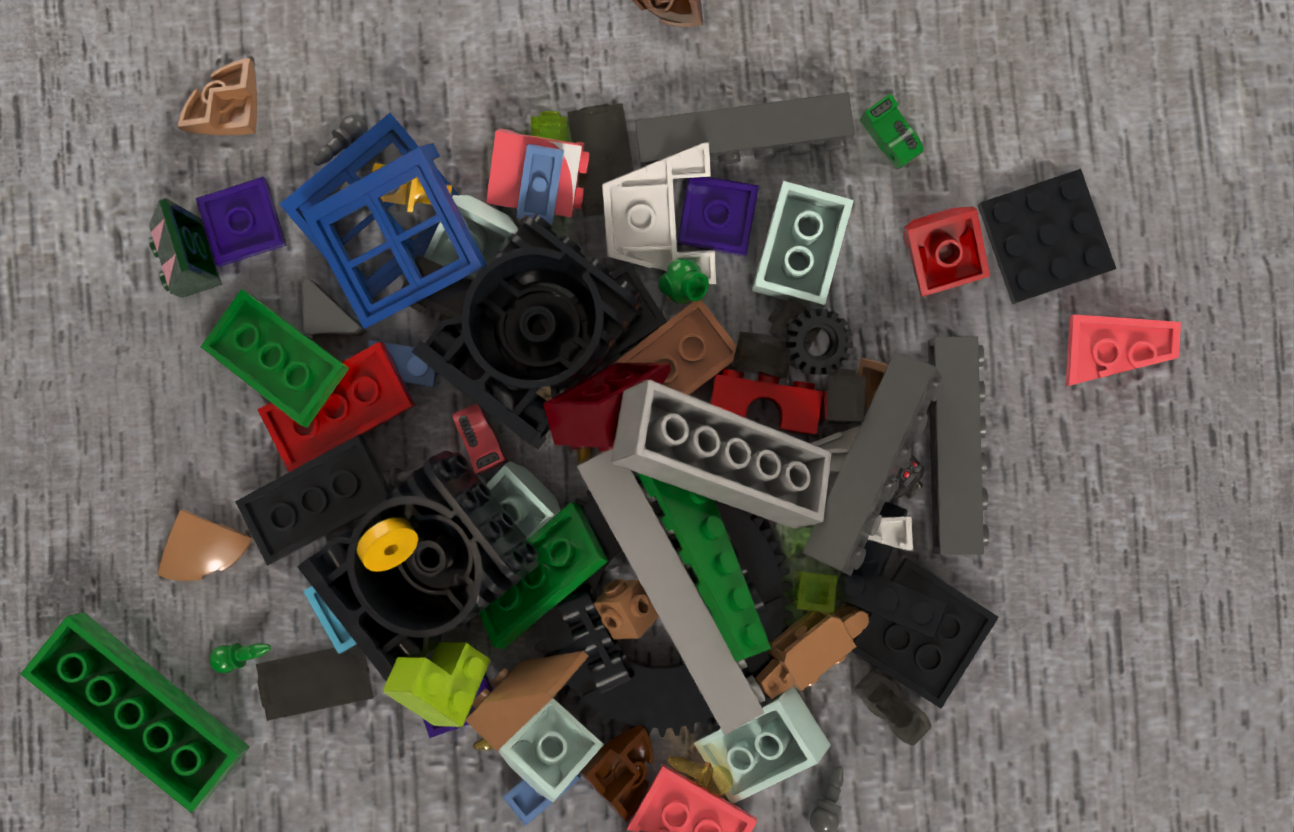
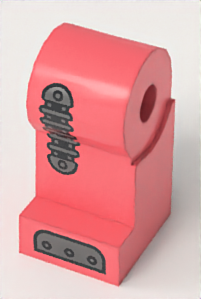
M475 403L452 414L457 430L471 459L470 462L475 474L480 475L509 461L492 424H490L480 405Z

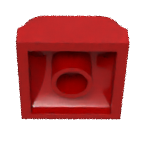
M975 207L950 208L914 219L904 226L903 240L909 249L919 293L922 297L990 277L978 211Z

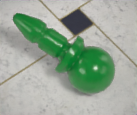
M239 643L230 646L220 645L211 652L209 663L215 672L227 674L235 668L244 667L248 660L262 657L271 650V645L255 643L244 647Z

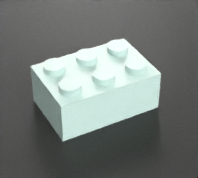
M783 181L778 193L752 291L810 308L821 309L826 303L854 200Z

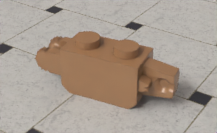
M843 603V605H840V608H836L831 613L813 608L769 643L771 649L768 650L767 654L772 661L755 677L764 695L773 699L791 687L802 691L806 687L815 684L819 676L833 665L841 663L847 654L856 647L853 639L862 633V630L866 629L868 623H870L869 614L859 608L857 610L848 603Z

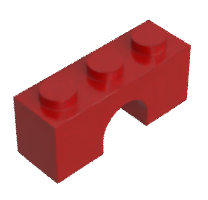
M723 369L722 375L716 374L714 376L710 399L711 405L746 418L747 408L752 401L766 399L771 401L778 409L779 423L777 430L812 436L817 434L823 391L814 390L815 384L794 381L793 387L780 385V378L758 375V381L743 379L744 372Z

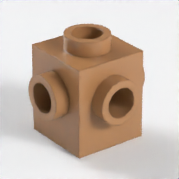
M613 580L604 587V593L593 603L601 616L602 623L607 627L613 639L640 638L659 617L639 580Z

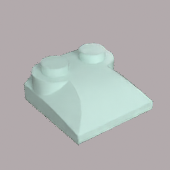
M453 195L452 198L486 264L495 259L494 254L497 250L502 252L508 245L509 241L507 238L511 232L516 234L519 228L510 216L469 195ZM440 221L423 258L444 267L460 258ZM482 269L464 278L472 282Z
M511 461L506 463L486 484L494 498L527 537L525 540L529 539L560 512L555 496L527 468Z
M553 698L500 748L499 753L507 764L533 789L554 802L604 744Z

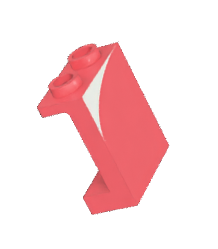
M506 129L495 131L487 204L518 208L527 144H534L565 150L555 215L572 217L575 208H582L584 188L578 187L580 173H587L590 152L584 151L585 143H573L518 134Z

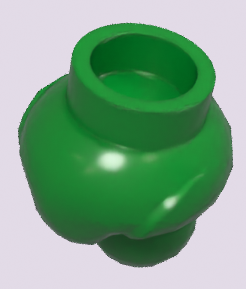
M688 259L672 261L667 267L668 272L663 274L658 281L660 292L677 304H687L692 301L701 300L706 295L709 287L708 278L702 273L700 266Z

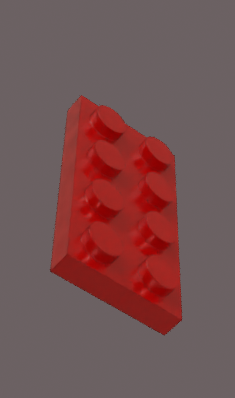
M377 342L342 362L349 367V370L308 428L298 424L271 402L257 409L289 472L357 435L368 433L416 406L384 342Z

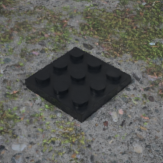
M1081 169L980 202L977 205L1012 305L1117 269Z
M904 558L890 581L949 605L936 638H930L873 613H869L870 623H868L866 629L862 630V633L853 639L856 647L852 652L942 709L999 617L908 558Z

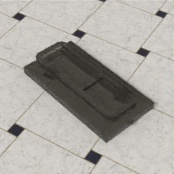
M623 103L595 105L567 112L572 142L585 143L584 151L590 152L587 173H580L579 187L584 188L582 203L584 217L604 214L603 183L634 171Z
M358 645L341 654H338L335 647L256 664L258 673L257 684L267 721L374 698L366 655Z

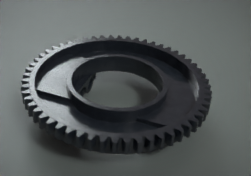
M588 490L589 502L586 503L577 498L575 503L581 505L608 562L535 622L539 623V626L530 632L531 636L542 637V640L535 645V650H546L547 653L543 657L584 651L589 655L563 687H570L566 696L568 700L577 695L580 697L577 706L579 710L589 705L591 707L589 715L591 718L595 717L599 712L602 713V724L604 725L611 719L616 720V730L619 731L625 723L630 724V729L641 725L649 736L653 728H658L660 737L665 736L667 728H672L675 736H679L682 726H686L690 734L694 733L695 723L698 722L704 729H707L708 719L711 717L715 721L716 719L684 661L671 665H649L633 660L625 655L618 639H613L607 627L602 623L601 616L593 604L597 600L598 584L606 566L622 551V548L593 495ZM657 499L650 504L656 516L664 514ZM715 500L763 629L770 643L789 628V626L783 623V620L793 618V613L786 610L785 605L794 603V598L784 595L785 591L793 588V584L782 581V578L790 573V569L778 567V564L785 560L786 556L773 553L780 543L778 540L769 542L766 540L773 530L771 528L759 529L764 521L763 517L759 516L751 519L752 513ZM675 533L668 537L670 539L678 540ZM768 650L744 659L748 666L742 669L745 678L753 675L755 679L770 663L771 658L767 654Z

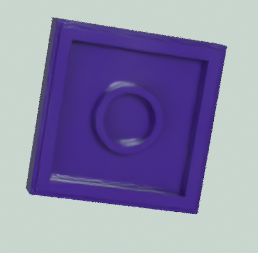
M264 177L195 198L216 266L222 267L287 246L269 186Z
M714 177L688 178L677 245L715 250L716 252L746 257L759 185Z

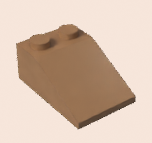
M584 651L520 661L510 672L504 667L490 682L494 689L490 692L485 688L474 699L472 706L475 710L465 721L488 744L498 751L554 698L589 655Z

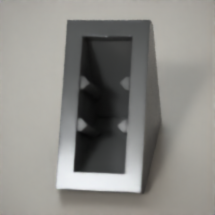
M309 278L303 282L304 334L310 337L362 336L367 331L316 282Z

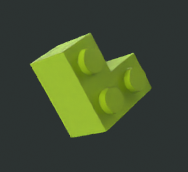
M439 642L430 660L427 658L397 657L382 692L433 726L463 727L491 660L467 642Z

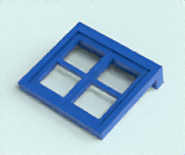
M391 112L279 204L323 256L324 254L301 212L324 200L344 182L351 185L360 180L361 178L356 172L391 143L396 146L402 155L419 147ZM439 171L445 185H451ZM452 187L451 196H459L456 190ZM384 202V204H385V206H386L387 209L390 208V207L394 204V203ZM372 213L340 239L343 246L375 220ZM390 214V216H391L393 222L395 223V225H396V227H397L399 233L401 234V233L405 232L404 229L399 225V223H398V222L393 218V216ZM440 222L430 226L415 240L411 238L404 240L415 263L425 255ZM395 256L368 279L357 266L355 267L372 299L403 274Z
M434 143L415 148L301 212L364 329L487 265L433 160L440 157ZM418 177L437 215L400 234L381 197ZM368 205L386 242L351 260L332 224ZM441 221L460 259L422 277L404 240ZM391 248L410 285L374 303L355 267Z

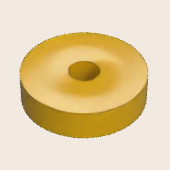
M390 518L377 523L361 537L357 545V554L368 570L376 572L389 570L404 562L414 552L418 544V535L408 520Z

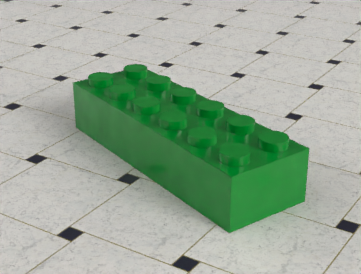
M85 612L66 616L20 673L190 813H193L207 802L250 748L248 744Z

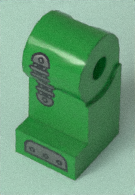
M890 93L867 109L859 120L880 150L886 154L895 167L900 169L922 154L924 148L918 135L910 128L897 108L899 104Z

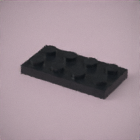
M357 435L235 502L268 566L366 515L385 496L389 495L391 491L363 435Z

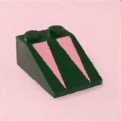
M167 198L159 200L149 224L152 237H149V245L154 256L160 259L163 270L159 272V276L164 289L170 291V294L184 298L221 286V279L201 218Z

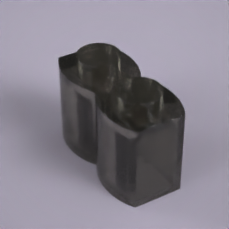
M871 670L854 687L860 701L874 715L882 718L885 725L904 743L914 746L931 729L932 726L927 715L912 701L904 697L900 689L882 673Z

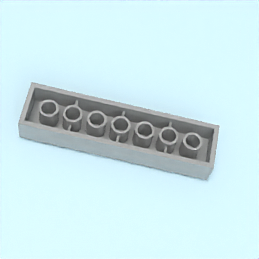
M613 450L604 451L580 464L577 468L723 734L726 735L764 714L765 712L760 703L765 701L766 698L753 675L745 678L742 669L748 667L745 660L735 662L696 587L698 578L692 581L686 571L691 566L688 563L684 564L679 554V551L683 550L682 547L679 546L674 549L668 538L674 532L673 530L667 531L661 518L665 515L662 513L656 516L650 505L656 501L655 497L650 498L643 483L638 484L632 470L611 463Z

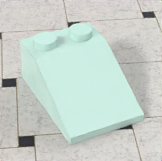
M795 687L789 688L773 699L766 696V700L760 703L765 713L734 731L724 735L720 726L694 742L697 750L732 804L818 764L831 746Z

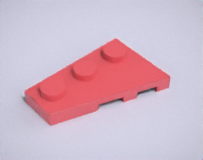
M1075 314L1069 316L1065 387L1179 358L1181 322Z
M662 764L628 823L627 830L635 832H752L757 823V817Z

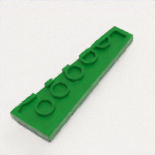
M638 473L650 498L655 496L665 514L661 520L667 531H674L683 549L679 551V554L684 564L688 563L693 568L698 578L696 587L705 604L709 607L711 616L735 662L770 650V644L715 500Z

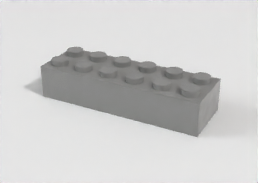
M647 380L624 390L611 463L797 529L823 522L832 452Z

